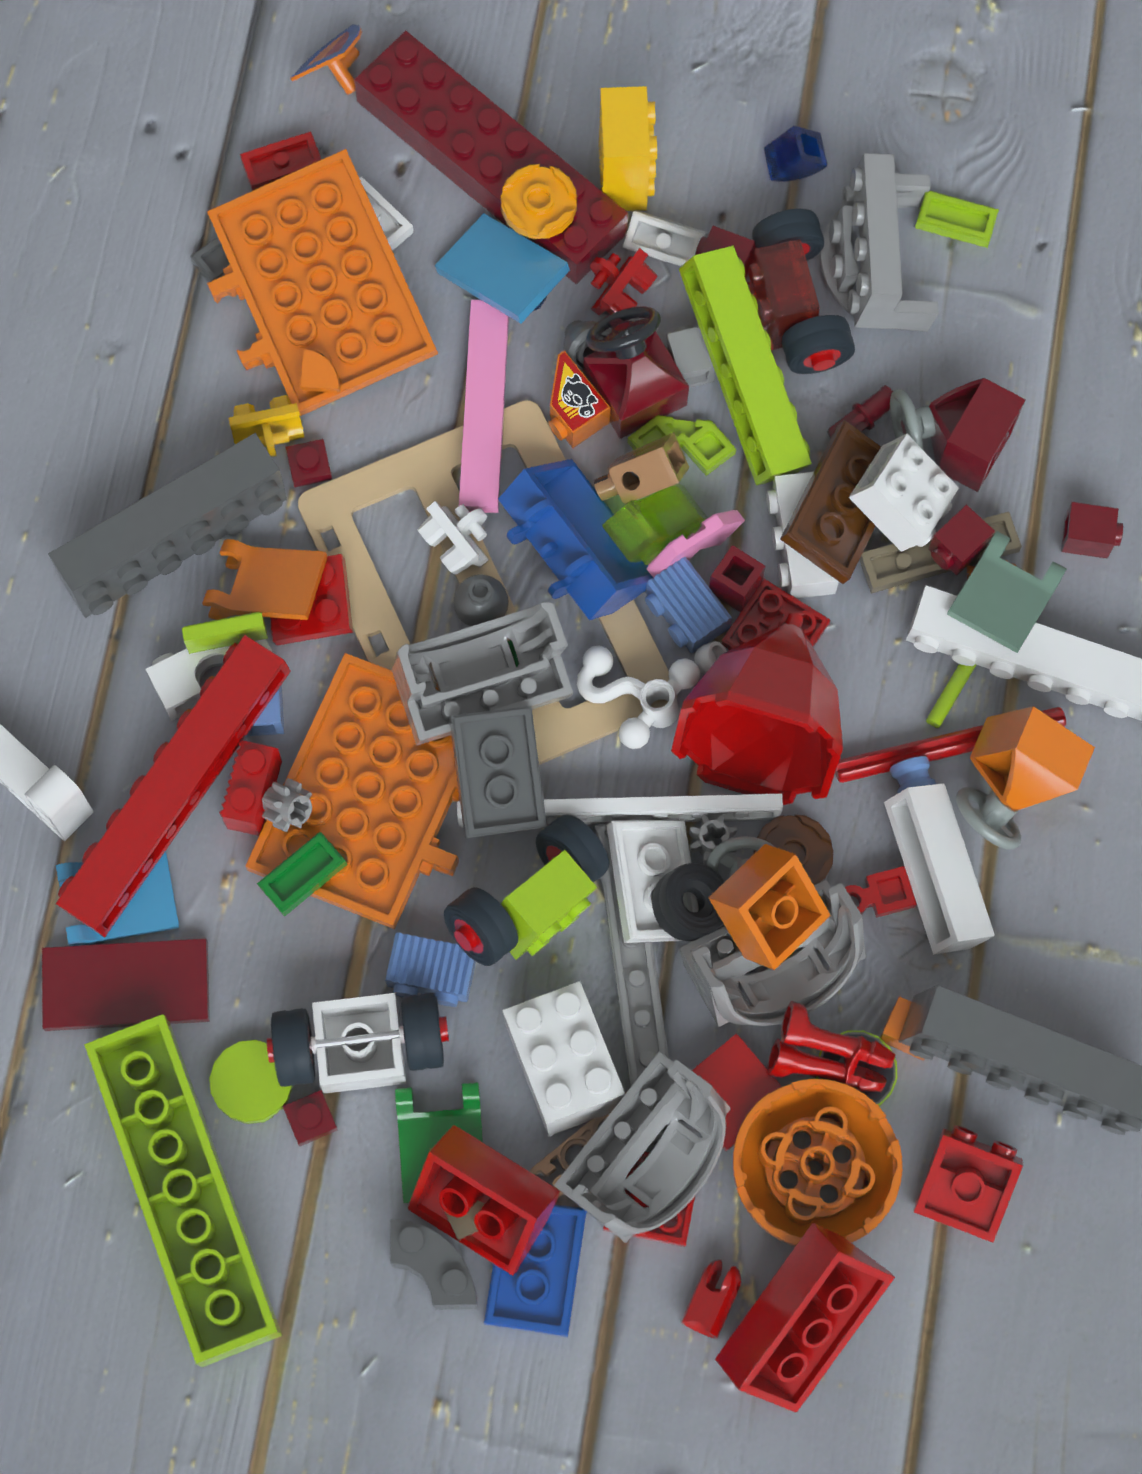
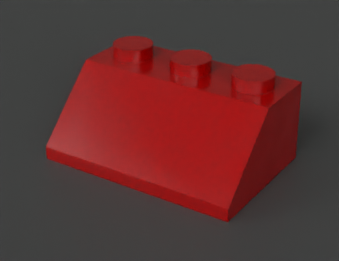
M453 1125L429 1151L407 1209L458 1241L445 1212L453 1217H463L477 1201L484 1203L483 1207L474 1217V1224L478 1231L463 1237L458 1242L513 1276L548 1221L560 1190Z

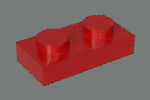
M311 131L240 154L241 162L252 191L322 160Z

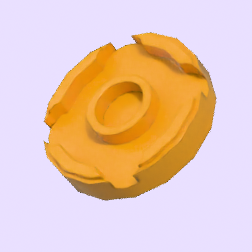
M540 164L528 165L516 170L506 180L501 194L502 215L508 226L519 235L532 239L553 237L562 233L573 221L577 211L576 189L571 179L560 169L549 166V168L540 167Z

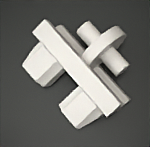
M436 501L426 508L431 515L418 528V532L433 547L437 546L447 536L450 538L454 545L440 556V559L451 573L457 575L472 564L481 567L489 560L469 535L472 533L477 541H481L487 536V533L481 527L487 518L482 509L478 508L469 512L465 505L462 504L455 509V513L461 519L458 521L448 507H441Z

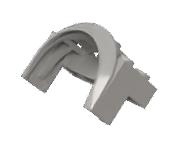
M864 153L858 167L852 169L850 184L843 188L842 207L833 215L823 234L824 248L820 252L821 269L826 285L835 300L849 314L854 316V328L928 332L939 314L938 301L900 300L903 292L897 208L919 207L924 192H929L930 175L895 173L894 154ZM852 225L859 226V237L855 241L854 253L851 243ZM856 261H861V269Z
M543 602L452 633L410 645L405 644L397 651L396 661L391 670L416 745L451 735L449 716L532 706V709H536L567 699L573 694L561 657L562 652L568 645L554 603ZM507 638L513 642L519 660L518 667L515 665ZM429 665H430V668H431V671H432V674H433V677H434V680H435L437 689L435 688V685H434V682H433V679H432V676H431V673H430V670H429V667H428Z
M825 880L814 885L831 916L798 947L803 948L801 951L784 961L775 970L769 968L758 973L745 975L747 972L762 965L743 957L726 927L680 947L683 965L718 1027L728 1022L755 1026L781 1024L790 1001L803 1004L807 1012L810 1013L827 1002L842 988L851 976L857 963L866 958L863 916L842 883L831 887L828 881ZM813 948L820 950L830 967L828 972ZM738 984H739V987H740L741 991L743 992L745 998L747 999L749 1005L747 1004V1002H746V1000L744 999L742 993L740 992V990H739V988H738Z
M659 1051L554 1186L627 1243L632 1235L655 1229L672 1219L700 1191L720 1156L725 1139L726 1114L731 1108L715 1091L712 1085L677 1059L673 1062ZM683 1119L685 1122H687L689 1125H691L693 1128L701 1133L702 1139L695 1135L693 1132H691L689 1129H687L685 1126H683L677 1120ZM668 1125L664 1134L662 1135L661 1139L659 1140L655 1148L652 1150V1152L643 1161V1163L629 1177H627L628 1172L639 1160V1158L646 1151L649 1145L653 1142L656 1136L660 1133L664 1126ZM625 1189H627L630 1193H632L635 1197L641 1200L648 1207L643 1208L641 1205H639L631 1197L625 1194Z

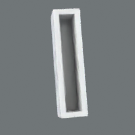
M945 783L908 787L885 801L884 804L933 955L971 949L994 937L995 934Z

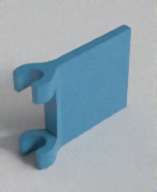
M166 851L105 938L86 925L66 927L69 946L92 945L103 941L178 929L179 923ZM68 862L56 865L59 887L62 886L67 878L76 875L83 862Z

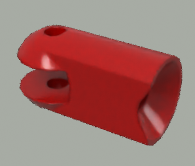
M720 1259L712 1261L704 1268L681 1320V1323L688 1328L713 1339H718L742 1283L739 1269L737 1266H732L724 1278L721 1289H716L723 1266Z

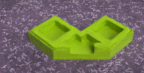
M657 415L627 439V443L635 450L674 432L682 450L705 476L736 454V447L710 420L696 419V421L673 419L671 416Z

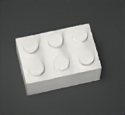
M580 981L502 1010L505 1026L548 1137L589 1122L596 1117L599 1118L610 1114L609 1112L613 1111L624 1097L625 1091Z

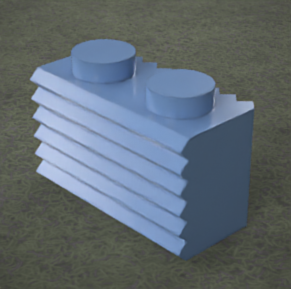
M682 557L679 561L647 582L645 602L656 617L662 615L666 622L669 623L668 632L680 648L686 646L689 652L693 654L701 646L730 629L732 617L686 557Z
M396 933L385 981L387 987L394 988L393 993L396 996L404 997L407 995H417L418 993H435L438 1004L456 1007L458 1001L468 1002L476 961L470 958L458 944Z

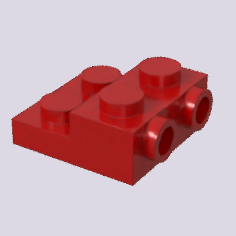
M954 1125L952 1131L943 1128L914 1206V1213L994 1243L1023 1168V1160L1016 1156L1018 1150L1007 1143L994 1140L991 1147L976 1141L978 1134L965 1127Z

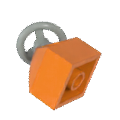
M1034 706L987 717L969 759L993 791L987 795L975 788H962L956 795L958 808L967 822L986 840L1000 848L1015 849L1021 843V833L1012 817L1020 809L1078 790L1095 747ZM968 799L977 802L980 809L972 808Z
M744 836L735 837L720 843L708 857L706 866L712 868L718 874L719 863L731 869L730 877L708 898L745 959L775 970L831 916L800 860L794 853L777 848L765 840ZM737 849L757 850L749 859H740L730 853Z

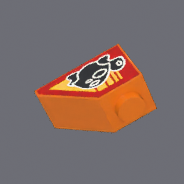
M564 350L558 354L550 400V421H548V424L559 440L566 439L570 446L574 448L610 423L611 408Z

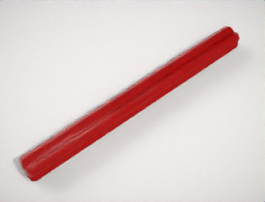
M1061 707L1041 711L1062 726H1066L1065 713ZM983 725L840 759L835 772L839 782L844 783L889 772L893 765L914 757L926 756L929 762L972 752Z

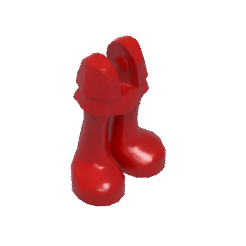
M790 1001L782 1021L781 1039L777 1038L769 1056L767 1073L775 1077H785L793 1073L831 1079L851 1087H856L858 1091L882 1092L887 1079L876 1071L859 1066L858 1062L861 1060L878 1067L892 1068L895 1053L878 1041L870 1042L863 1036L852 1037L821 1029L810 1022L807 1009L803 1004ZM794 1045L843 1056L844 1063L806 1053Z

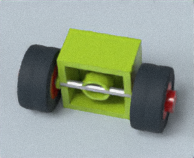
M565 814L540 831L536 837V848L545 866L505 897L501 903L483 889L472 887L445 908L444 920L453 939L470 958L481 965L491 966L509 952L515 960L527 951L531 956H534L551 941L552 937L559 931L563 932L580 917V914L591 906L587 898L597 889L594 882L607 872L609 858L600 839L583 821L575 816Z

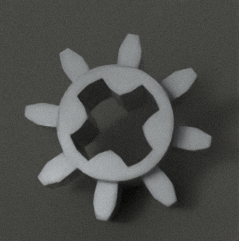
M290 778L286 780L284 786L273 782L262 798L265 810L262 817L273 822V827L284 832L288 831L290 824L301 828L312 812V803L309 799L312 793L302 789L301 783Z
M704 814L701 819V829L697 827L690 828L689 835L698 839V841L690 846L689 851L690 853L699 851L703 856V865L707 864L708 857L717 847L712 841L706 842L707 834L711 833L714 838L721 837L720 843L737 833L736 826L728 828L723 823V814L718 817V820L710 821Z

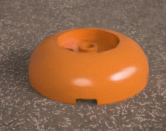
M799 1080L767 1094L746 1116L734 1145V1181L744 1207L762 1229L778 1240L792 1246L798 1244L812 1223L843 1236L851 1243L866 1236L881 1223L890 1211L898 1195L902 1179L901 1147L891 1125L886 1119L885 1113L873 1100L862 1092L832 1080ZM797 1132L807 1133L811 1139L810 1146L805 1149L797 1148L793 1143V1136ZM837 1146L848 1148L851 1154L849 1161L846 1163L837 1162L833 1157L834 1148ZM818 1161L822 1165V1172L820 1171L818 1175L811 1174L810 1167L807 1165L808 1162ZM791 1171L795 1173L798 1182L794 1188L788 1189L781 1185L780 1175L783 1172ZM830 1185L837 1190L838 1195L834 1202L826 1203L821 1199L820 1189L823 1186Z

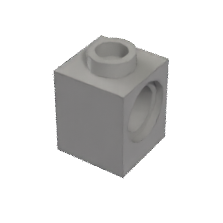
M684 325L676 328L672 333H668L666 349L689 385V388L715 382L716 372L699 326Z

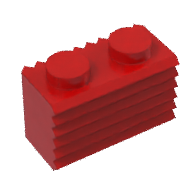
M243 740L238 743L240 749L236 750L238 756L234 758L236 764L232 765L234 770L230 773L232 779L228 781L227 795L223 796L225 802L221 804L223 810L219 811L227 829L259 836L267 820L262 817L265 812L262 798L265 792L272 786V783H277L282 758L278 751L279 749Z

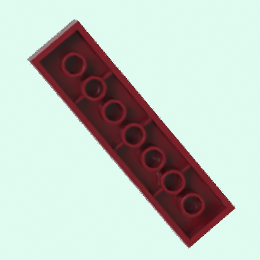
M404 31L354 79L357 102L510 229L512 228L508 226L502 215L501 194L506 180L516 170L528 165L540 164V167L549 168V166H552L566 174L571 179L577 196V211L572 223L562 233L550 238L532 239L524 237L568 262L570 271L565 276L576 285L591 271L590 264L596 257L604 258L626 236L628 212L409 32Z

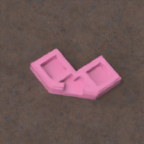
M738 510L713 514L701 523L702 527L696 533L690 534L687 538L681 535L671 541L647 565L646 569L654 578L682 557H686L689 561L699 550L721 545L745 521Z

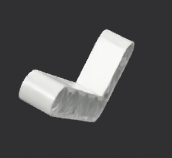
M0 724V783L55 834L66 841L94 811L80 788L60 768L53 765L49 769Z

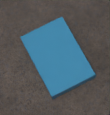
M484 213L435 265L439 275L520 324L570 271L568 262Z

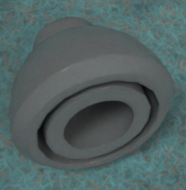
M576 320L571 322L565 329L564 350L581 372H583L584 357L596 352L590 349L586 343L587 333L597 323L596 321ZM607 329L598 337V340H603L612 331Z
M478 574L468 577L458 586L453 603L459 619L468 626H474L505 616L509 600L501 582L489 575Z

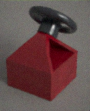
M638 306L614 312L594 324L586 336L588 347L596 352L584 357L583 374L610 406V423L620 439L637 431L657 415L667 416L687 406L689 385L656 332L661 322V316L657 310L651 307ZM644 318L636 321H627L631 319ZM611 328L612 332L603 340H598V337L604 331Z

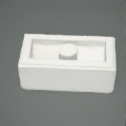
M635 210L633 211L622 248L635 252L641 248L650 257L682 266L695 255L700 239L703 236L707 237L708 232Z

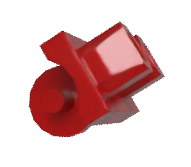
M641 248L637 249L633 256H629L619 270L616 266L621 261V258L615 253H612L607 260L596 257L592 261L590 268L596 275L591 281L592 286L600 289L605 282L608 283L591 307L593 312L600 316L605 311L612 314L637 306L638 303L627 295L623 289L627 284H630L643 294L658 277L644 263L648 256L646 252Z

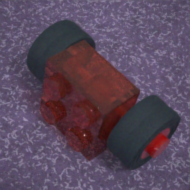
M802 208L784 210L766 217L752 230V240L755 241L756 249L753 264L748 265L750 281L747 284L750 293L757 300L759 318L763 329L769 334L771 350L783 348L788 367L797 374H814L835 368L853 356L855 344L851 336L849 323L844 317L839 315L819 316L820 306L807 261L817 256L824 248V237L820 229L819 219L813 211Z

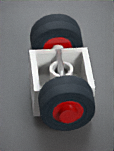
M395 993L312 1003L314 1037H312L310 1019L306 1009L276 1011L271 1016L272 1037L266 1039L269 1063H275L279 1085L283 1087L296 1084H310L315 1081L314 1054H317L320 1086L324 1094L407 1084L402 1043H405L408 1067L411 1071L444 1066L442 1042L449 1041L446 1016L439 1017L435 993L402 997L403 1026H400L398 1002Z

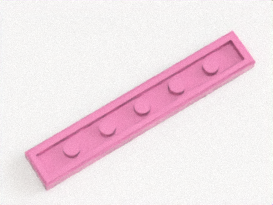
M471 300L459 506L464 504L469 512L480 508L485 513H499L498 498L500 496L509 316L482 300Z

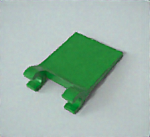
M478 1082L462 1084L464 1109L414 1113L413 1089H395L403 1203H410L429 1151L453 1125L483 1142Z

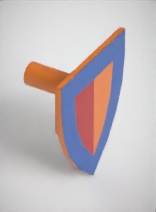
M353 24L312 55L290 79L294 81L327 65L347 95L353 93L356 90L355 82L348 69L359 57V51L354 46L362 35L360 26Z

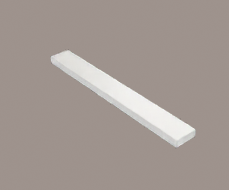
M782 794L544 799L547 825H550L555 819L565 814L575 816L585 824H608L611 821L684 819L685 822L701 821L704 814L709 818V821L718 820L721 814L724 815V821L772 820L781 815L783 802ZM457 802L458 825L463 827L460 802Z

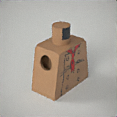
M673 432L616 458L608 467V474L594 479V486L602 501L619 495L621 501L627 504L679 483L690 467ZM631 472L637 474L639 478L635 477Z

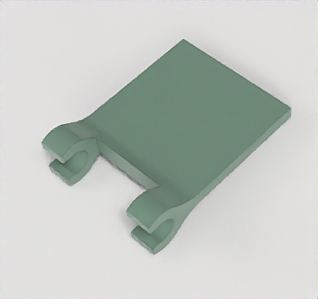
M996 531L947 615L1018 653L1067 569L1053 561L1043 579L1040 580L1001 558L1011 538Z

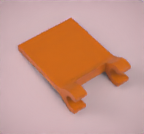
M225 539L223 541L220 555L228 556L225 566L229 569H238L230 595L215 589L206 591L202 604L203 606H211L208 614L210 619L219 620L233 615L262 612L263 617L308 620L328 557L326 551L253 547L234 539Z

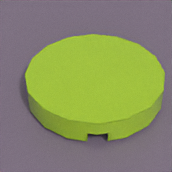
M258 1040L239 1041L226 1048L214 1062L209 1077L211 1095L218 1108L230 1119L245 1124L263 1123L273 1118L289 1102L293 1086L283 1087L279 1085L275 1063H269L267 1043Z

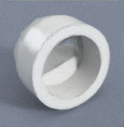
M720 642L707 643L696 650L694 662L699 667L700 672L706 674L719 656L727 651Z

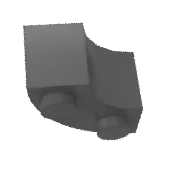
M390 1219V1263L392 1267L408 1270L421 1278L431 1292L435 1310L477 1309V1297L470 1272L452 1244L428 1227L410 1221Z

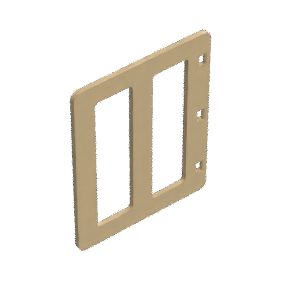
M524 400L504 408L502 450L509 447L515 448L525 468L566 460L538 404L533 401ZM463 426L302 493L298 500L299 512L317 551H326L327 556L342 554L345 558L353 630L367 661L389 670L392 669L396 661L397 651L405 644L410 645V642L353 521L352 515L360 509L398 493L414 490L427 517L431 514L426 508L436 501L441 507H448L455 518L460 521L461 519L455 513V509L459 506L460 491L452 477V473L454 470L461 468ZM333 529L340 546L329 552L320 533ZM472 533L469 534L489 560L481 567L472 564L459 574H455L459 585L468 577L484 574L494 577L504 586L483 540L477 541ZM448 536L440 542L444 553L454 545ZM509 595V605L505 616L517 612ZM634 599L613 614L598 618L626 677L636 678L645 684L654 679H663L668 682L669 670ZM381 633L389 651L377 657L368 637ZM625 694L603 704L585 701L574 707L564 708L558 701L532 709L539 765L619 731L621 724L625 720L637 718L643 710L640 700L632 694ZM659 699L653 702L651 707H663L668 701Z

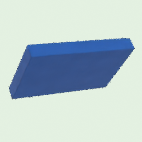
M555 1204L548 1221L513 1276L493 1264L484 1325L568 1337L586 1219V1211L584 1209Z

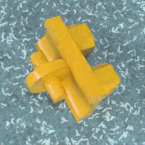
M287 395L274 397L269 402L270 409L255 412L254 405L249 403L236 405L233 417H228L234 444L256 433L264 447H267L270 456L275 457L277 456L275 445L305 438L297 403L292 404Z

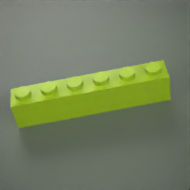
M734 246L694 255L679 268V272L755 484L758 486L772 482L775 476L797 474L812 464L810 448L800 432L796 409L787 396L782 370L776 365L771 351L769 334L763 329L760 321L757 300L750 293L746 282L744 264L737 257Z

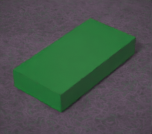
M320 831L260 880L257 885L285 917L348 864Z

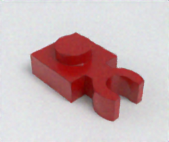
M905 866L867 875L865 877L867 888L863 889L857 885L845 887L850 896L858 899L859 906L857 908L861 915L865 912L866 908L873 907L875 916L878 918L912 909L917 905Z

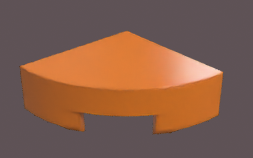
M303 349L300 388L303 391L340 392V381L332 364L321 354Z

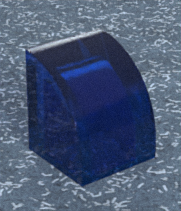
M792 126L763 147L771 181L787 182L803 179L820 172L828 166L820 132Z

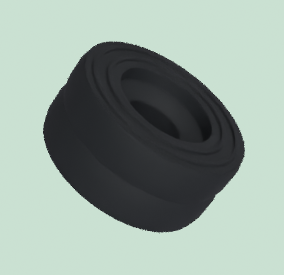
M699 863L683 864L664 875L657 883L652 895L653 913L661 928L670 936L683 941H695L718 930L724 923L708 897L725 882L723 878L712 868ZM685 892H691L698 898L700 904L698 912H691L685 907L683 902Z

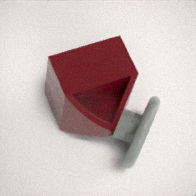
M981 378L943 394L932 401L929 406L916 409L908 393L903 389H896L890 398V412L896 439L908 434L923 449L922 439L931 437L935 463L949 478L978 492L1014 431L1026 399L986 378Z

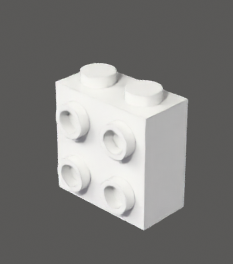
M905 434L881 447L849 498L902 552L916 545L922 547L933 538V535L936 533L934 529L936 524L951 510V500L959 487L908 434Z

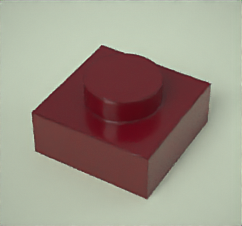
M324 439L286 446L294 488L332 480Z
M322 1090L283 1106L299 1147L338 1131Z

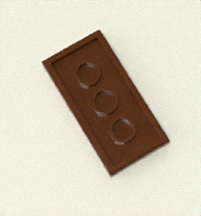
M846 420L842 421L833 433L780 538L781 541L842 584L850 580L876 527L849 496L881 449L879 444Z

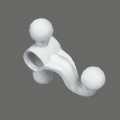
M598 645L592 646L585 651L582 659L583 667L577 675L576 685L579 693L585 700L592 703L603 704L625 694H632L640 700L643 711L637 718L625 720L620 726L618 735L625 747L639 749L647 744L650 737L649 728L651 726L665 728L671 726L677 720L679 706L676 696L681 690L691 689L697 684L700 678V670L694 661L687 658L678 659L672 663L669 669L668 682L663 679H654L645 684L636 678L622 677L604 687L597 688L592 684L594 677L606 675L613 666L612 653L607 648ZM659 699L668 701L663 707H651V704Z

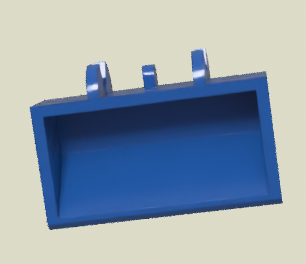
M572 459L523 469L498 498L518 525L508 531L506 536L512 544H518L528 539L559 581L551 584L548 588V593L553 599H558L569 593L588 620H593L613 614L646 591L647 582L653 578L646 569L650 560L607 504L600 499L594 487Z

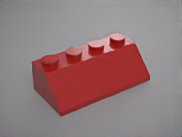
M812 1223L718 1353L715 1360L738 1390L797 1413L892 1283L895 1276L843 1236Z

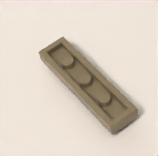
M1009 511L983 518L995 530V533L998 531L1011 538L1002 557L1020 552L1022 546ZM932 539L922 547L916 545L902 552L894 544L865 551L859 559L871 594L950 572L951 570L941 568L933 560L929 550ZM985 550L981 552L968 566L978 564Z

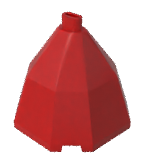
M790 613L786 624L779 625L721 654L683 701L671 752L679 759H683L688 755L698 765L696 775L705 783L745 795L782 794L783 805L793 804L797 794L811 792V796L814 799L827 798L843 750L838 689L805 632L801 629L803 617L800 614Z

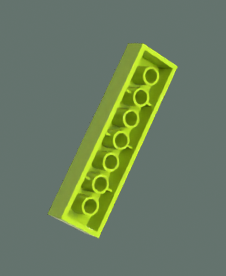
M164 1014L84 1044L195 1363L200 1367H205L282 1336L173 1029Z

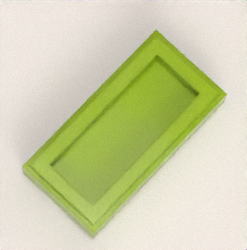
M929 190V192H925L915 228L988 248L999 209Z
M262 612L213 620L182 628L184 642L189 654L231 646L234 643H239L244 635L254 641L268 639Z

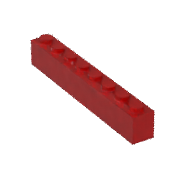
M246 635L243 636L239 643H234L229 647L223 658L224 665L216 676L212 675L205 681L200 691L201 697L193 709L189 708L181 715L177 723L178 730L169 742H164L157 749L153 758V766L146 775H141L137 778L130 789L131 797L122 809L115 810L106 824L107 831L98 843L94 842L84 853L82 858L83 865L75 876L67 878L58 892L60 898L55 904L104 938L239 746L238 743L243 741L291 672L284 659Z

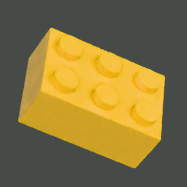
M647 86L600 88L599 165L601 191L625 211H647L648 196L655 195L654 178H656L657 136H654L655 101H648Z

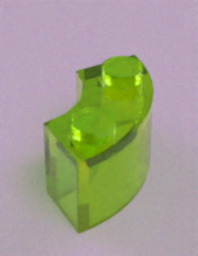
M677 483L643 499L631 500L603 523L602 527L629 562L643 561L645 565H648L671 541L681 535L687 538L690 534L696 533L702 527L701 523L708 517L686 488Z

